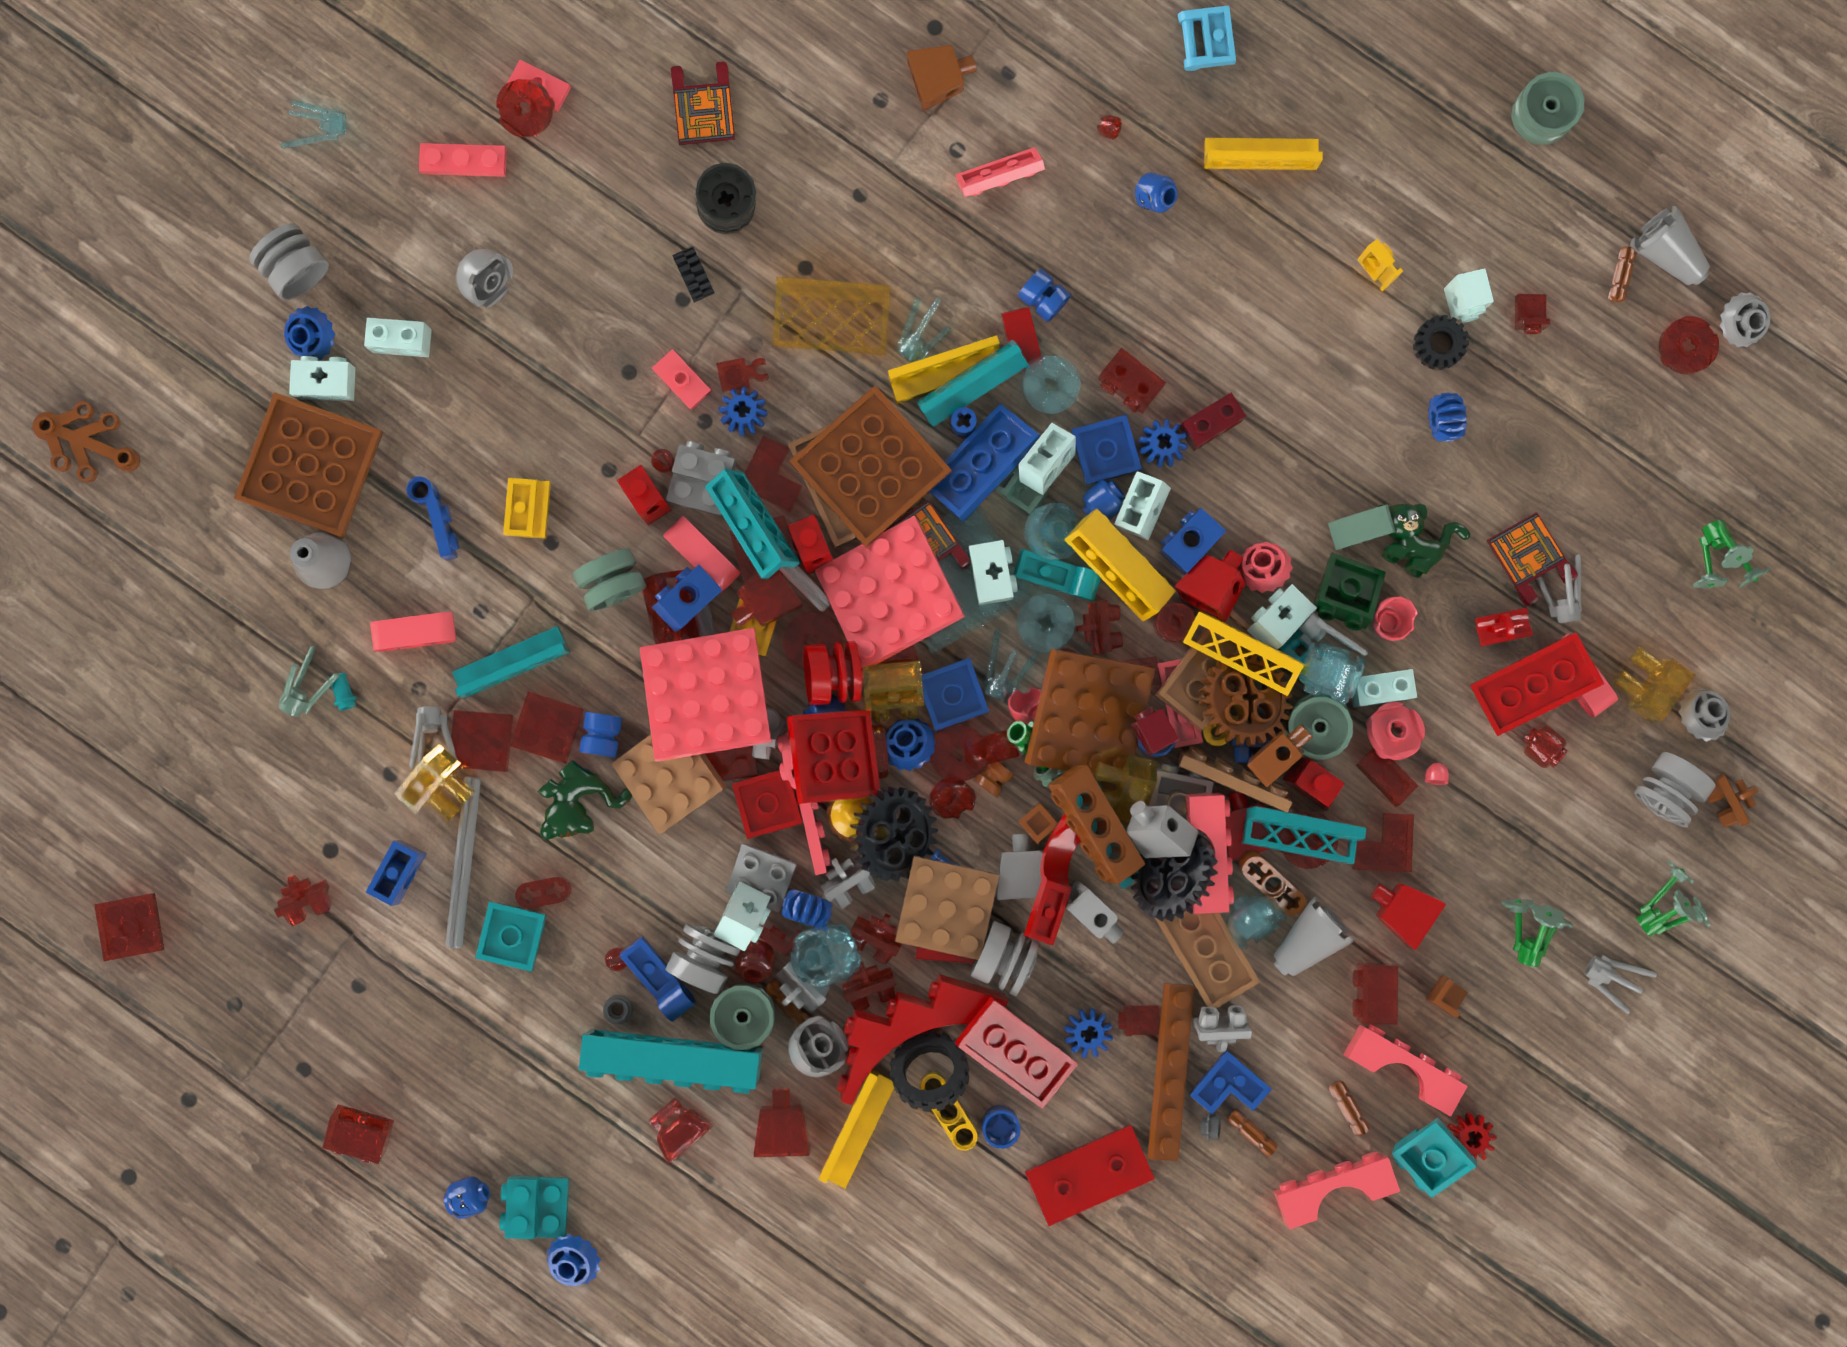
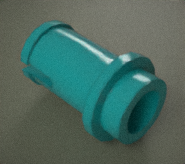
M338 673L339 677L331 687L336 700L334 706L338 707L339 711H344L355 707L357 698L352 695L347 674Z

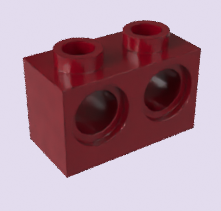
M1231 392L1183 421L1179 429L1182 433H1186L1187 437L1185 439L1192 450L1196 451L1242 423L1247 416Z
M1152 706L1134 716L1137 721L1131 724L1147 755L1154 754L1180 740L1163 708L1155 711Z

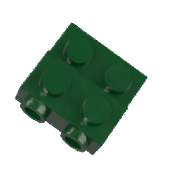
M1332 552L1328 558L1322 581L1318 586L1313 604L1317 607L1315 611L1318 612V616L1323 620L1331 621L1335 618L1345 622V626L1350 630H1366L1373 620L1386 572Z

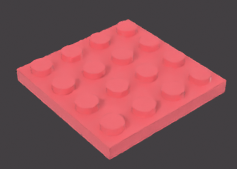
M915 516L883 532L867 547L861 544L815 569L847 641H855L863 671L965 617Z
M754 628L640 647L652 745L656 762L772 742L756 631Z

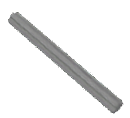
M467 776L464 778L445 944L449 948H461L463 945L481 779L478 777Z

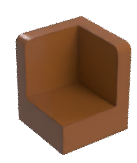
M1037 803L1033 809L1018 821L1037 844L1054 830L1058 824L1041 803Z
M1441 975L1426 1000L1448 1015L1458 1018L1461 1013L1456 1010L1468 992L1455 984L1449 977Z

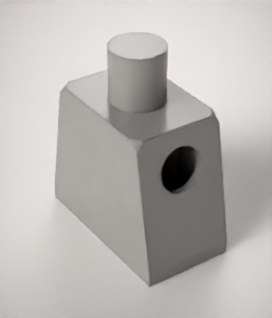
M1143 801L1133 804L1130 809L1132 817L1127 828V834L1145 858L1191 855L1199 833L1195 827L1169 806H1147Z
M1012 834L1013 852H1001L996 899L1036 898L1042 880L1040 863L1043 851H1030L1029 834Z
M1076 880L1071 885L1072 890L1066 909L1098 939L1105 936L1112 944L1115 943L1124 933V930L1115 923L1119 917L1091 890Z

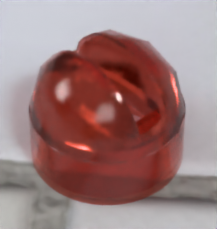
M1113 115L1101 117V125H1097L1100 135L1112 140L1116 139L1121 131V119Z
M659 449L652 454L651 464L656 471L666 473L673 468L675 460L670 451ZM661 454L668 462L665 467L657 459V455Z
M613 948L607 952L605 964L610 970L621 971L626 968L627 965L623 960L613 965L609 962L610 959L618 957L624 949Z

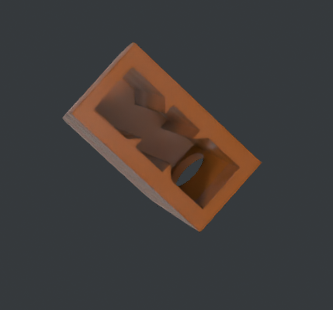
M951 45L907 51V64L923 111L961 93L964 90L962 76L977 71L973 56L969 55L956 59Z
M1303 724L1299 725L1290 734L1283 729L1249 757L1247 766L1268 787L1303 756L1304 750L1302 746L1312 739L1313 736ZM1281 746H1285L1290 752L1281 754L1278 749Z

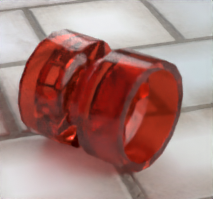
M1182 603L1168 604L1154 618L1153 627L1156 635L1168 643H1176L1183 640L1195 620L1194 614L1189 607Z

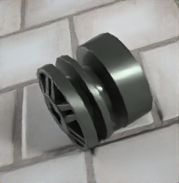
M720 163L712 165L702 173L697 181L695 195L698 215L704 225L714 232L722 234L736 233L748 226L754 216L756 206V189L754 181L748 172L736 164ZM726 198L727 201H731V206L726 207L724 203L721 204V199Z

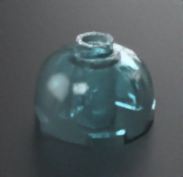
M1047 503L1035 508L1027 517L1024 525V538L1031 552L1042 559L1061 560L1072 556L1075 551L1064 539L1076 527L1075 521H1079L1077 515L1065 503Z
M1244 895L1233 903L1235 909L1229 915L1227 923L1233 941L1240 950H1245L1248 947L1247 942L1254 939L1256 944L1280 927L1277 923L1278 920L1285 921L1287 916L1281 907L1267 896H1254L1249 899L1247 895Z

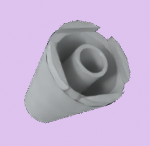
M1672 206V212L1666 208L1651 218L1641 228L1644 234L1639 239L1634 236L1631 240L1630 246L1637 253L1686 285H1698L1709 275L1707 271L1710 265L1684 216L1676 206Z
M317 532L294 542L290 549V558L296 574L305 584L313 588L329 589L339 585L347 577L351 553L347 544L340 537L327 532Z
M1316 897L1308 903L1274 953L1276 959L1274 965L1285 976L1288 973L1295 976L1355 941L1354 936L1347 937L1345 935L1349 931L1348 928L1327 906L1324 909L1317 906L1321 901Z

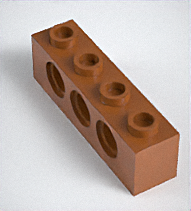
M1087 765L1073 766L1048 784L1052 791L1051 797L1058 807L1063 809L1067 816V825L1079 836L1082 841L1080 843L1082 850L1087 856L1092 858L1096 865L1095 871L1102 881L1119 884L1145 865V862ZM1079 795L1083 799L1081 808L1077 805V797ZM1094 819L1097 822V830L1095 833L1092 831L1091 827ZM1109 844L1112 848L1110 857L1106 854V848Z

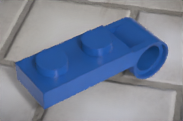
M417 476L412 478L406 487L407 495L419 505L427 506L440 557L446 561L458 558L456 550L459 549V542L456 534L451 533L448 523L452 522V516L447 505L444 506L441 502L437 486L425 477ZM426 484L429 489L427 495L423 498H418L417 489L421 485Z
M643 935L620 952V958L654 996L659 1009L671 1022L675 1021L696 1004L694 996L682 981L665 970L667 963Z

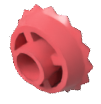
M1267 541L1255 543L1252 547L1246 548L1244 553L1240 555L1243 561L1237 569L1245 582V586H1248L1251 591L1258 590L1261 593L1266 591L1274 592L1277 587H1283L1284 582L1290 579V571L1293 569L1291 565L1292 558L1287 555L1286 549L1281 548L1278 544H1271Z

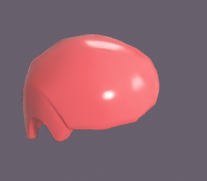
M1402 596L1386 598L1376 606L1372 627L1375 633L1382 639L1387 641L1403 640L1414 630V619L1418 615L1417 609L1411 600Z
M1031 687L1026 693H1022L1019 690H1015L1008 699V708L1016 721H1021L1025 724L1031 721L1034 722L1041 690Z

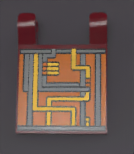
M726 62L716 63L718 83L685 86L682 67H671L679 145L735 140L729 70Z
M929 500L919 505L888 528L890 529L915 516L938 562L952 554L962 569H966L971 565L969 557Z
M1537 512L1487 540L1517 589L1519 597L1525 606H1530L1538 600V595L1528 584L1532 580L1556 567L1561 580L1565 583L1564 565L1570 563L1563 555ZM1570 564L1573 581L1578 577V574L1574 567Z

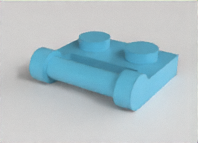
M1229 6L1186 10L1178 13L1179 24H1182L1186 53L1184 68L1186 71L1235 64L1236 55ZM1201 21L1205 56L1197 57L1193 22Z

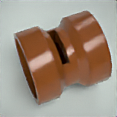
M991 757L986 764L987 769L985 772L979 773L974 781L997 798L1002 791L1001 786L1005 782H1009L1014 774Z

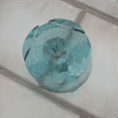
M1043 355L1031 360L1028 366L1023 369L1020 386L1023 398L1030 406L1043 413L1055 414L1068 409L1076 401L1080 392L1081 381L1076 368L1068 360L1055 355ZM1046 378L1056 379L1054 390L1047 389L1045 391L1044 388L1047 384L1044 380Z
M1041 594L1030 598L1021 607L1016 618V631L1020 641L1027 649L1038 654H1048L1051 652V649H1061L1072 637L1075 627V618L1071 607L1060 597L1051 594ZM1045 617L1049 618V624L1053 625V627H1048L1046 631H1042L1041 624L1037 623L1038 620L1042 621Z
M1311 643L1303 662L1304 667L1298 678L1305 684L1303 690L1307 693L1317 696L1323 693L1332 696L1331 698L1339 703L1347 704L1349 699L1355 695L1366 662L1360 656H1358L1357 660L1349 657L1351 651L1328 643H1319L1317 648L1314 643Z
M827 924L801 932L793 942L796 944L790 958L792 968L799 980L803 983L808 982L814 988H822L848 979L861 963L856 943L848 927L842 924Z

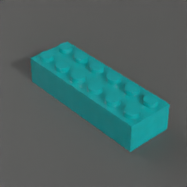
M591 1029L582 1035L578 1071H586V1076L602 1078L604 1074H615V1079L632 1081L633 1077L645 1078L644 1082L651 1084H662V1080L674 1081V1086L691 1087L692 1083L703 1084V1089L720 1090L722 1086L733 1087L732 1092L748 1094L750 1090H755L760 1082L763 1047L735 1050L716 1042Z

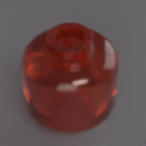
M1543 726L1539 730L1533 727L1523 739L1527 743L1524 748V754L1541 768H1548L1549 766L1555 768L1568 753V750L1565 748L1567 746L1565 738L1549 726Z
M759 939L756 943L750 941L746 950H740L736 958L735 969L737 974L749 983H758L766 980L773 970L775 958L773 948L768 943Z

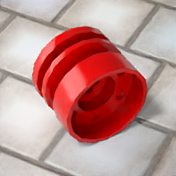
M855 641L846 642L845 655L840 642L834 644L833 656L828 655L824 643L804 646V679L810 706L830 704L832 691H836L840 703L846 702L847 690L851 702H859L861 700L863 666Z

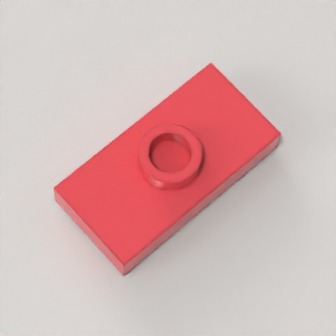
M519 60L507 82L509 88L559 112L571 89L570 84L522 60Z
M673 349L652 367V370L691 411L712 392Z

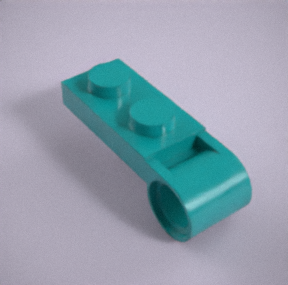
M1020 549L1013 575L1018 579L1090 601L1095 600L1101 580L1094 570L1068 564L1024 549Z

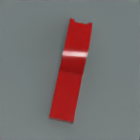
M1065 813L1050 835L1043 850L1040 863L1042 880L1023 935L1052 946L1054 945L1072 890L1068 882L1070 860L1077 845L1081 842L1077 833L1072 831L1067 825Z

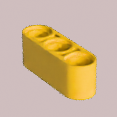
M926 1072L921 1078L920 1090H927L925 1083L931 1078L938 1079L942 1085L947 1080L940 1072ZM958 1098L954 1103L957 1112L952 1117L943 1116L940 1110L937 1111V1108L932 1109L957 1149L967 1151L976 1145L978 1136L976 1127ZM962 1128L969 1129L973 1134L972 1138L967 1142H961L956 1138L957 1132Z

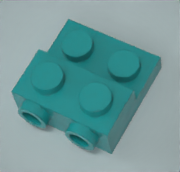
M1438 1117L1421 1130L1415 1129L1394 1145L1392 1152L1396 1164L1401 1169H1406L1413 1177L1415 1185L1421 1191H1425L1431 1198L1476 1168L1478 1162Z
M511 1175L507 1179V1183H503L501 1188V1201H506V1213H501L499 1229L500 1231H505L504 1238L535 1239V1237L558 1238L559 1236H567L570 1177Z

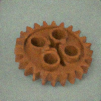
M1230 654L1226 658H1232L1235 656L1233 654ZM1256 654L1248 656L1247 659L1244 657L1248 669L1253 672L1266 668L1263 658L1256 661ZM1241 658L1234 660V662L1243 666ZM1220 661L1216 662L1217 667L1213 666L1208 669L1211 676H1206L1202 679L1203 683L1208 687H1203L1199 690V693L1205 695L1206 698L1201 700L1199 704L1207 706L1208 709L1202 713V716H1210L1212 718L1207 726L1210 727L1215 724L1218 726L1215 733L1216 736L1225 732V742H1229L1235 737L1236 746H1240L1246 741L1247 746L1251 747L1255 745L1256 741L1259 745L1265 743L1266 737L1270 740L1276 736L1275 731L1279 732L1284 729L1281 722H1286L1290 719L1284 712L1293 708V706L1285 702L1293 697V694L1289 693L1286 696L1261 683L1262 690H1258L1254 686L1253 678ZM1271 670L1274 682L1286 687L1288 682L1281 683L1280 681L1284 672L1275 674L1274 670ZM1267 672L1262 673V674H1259V675H1261V676H1263V677L1269 679V676H1268V673H1267ZM1226 680L1233 682L1235 686L1234 692L1228 690ZM1242 696H1244V698L1249 699V703L1247 700H1243ZM1258 706L1263 708V710L1265 711V719H1262L1258 715ZM1230 708H1233L1238 713L1237 721L1230 717Z

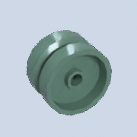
M1547 72L1536 76L1521 91L1512 106L1511 118L1515 130L1523 139L1532 144L1548 145L1558 142L1578 123L1584 112L1585 99L1581 87L1573 78L1563 73Z
M629 548L603 555L573 572L572 575L578 588L590 589L583 597L588 611L594 612L621 603L647 587L641 572H629L636 564V560Z
M1311 691L1300 696L1294 702L1293 708L1288 714L1290 717L1288 720L1289 734L1299 725L1303 724L1313 736L1312 739L1302 746L1304 750L1303 755L1313 759H1329L1339 755L1349 745L1353 735V721L1346 703L1337 695L1327 691ZM1317 722H1324L1326 727L1320 726L1319 729H1316L1315 724Z
M737 983L727 987L715 999L710 1010V1025L715 1037L723 1045L735 1050H748L760 1045L769 1036L776 1022V1006L773 999L763 987L754 983ZM741 1011L746 1012L748 1015L746 1022H744L743 1018L737 1017V1014Z

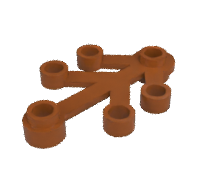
M85 401L78 402L73 410L58 416L52 412H43L37 415L33 421V431L38 438L47 441L53 456L50 463L52 468L57 471L66 472L71 467V460L68 456L64 455L59 437L69 441L79 467L77 469V477L83 482L91 483L97 478V470L92 467L85 448L114 460L115 465L119 469L127 472L134 471L140 465V456L135 450L128 447L118 450L89 438L104 431H114L119 428L120 418L111 412L104 413L100 420L76 430H70L64 426L79 419H91L95 412L94 407ZM87 406L88 412L85 415H81V408ZM109 417L114 418V423L111 426L106 424ZM46 421H49L50 428L44 431L43 425ZM124 454L129 456L126 463L121 462V457ZM60 458H64L65 463L59 468L57 462ZM86 469H90L91 475L85 479L83 473Z

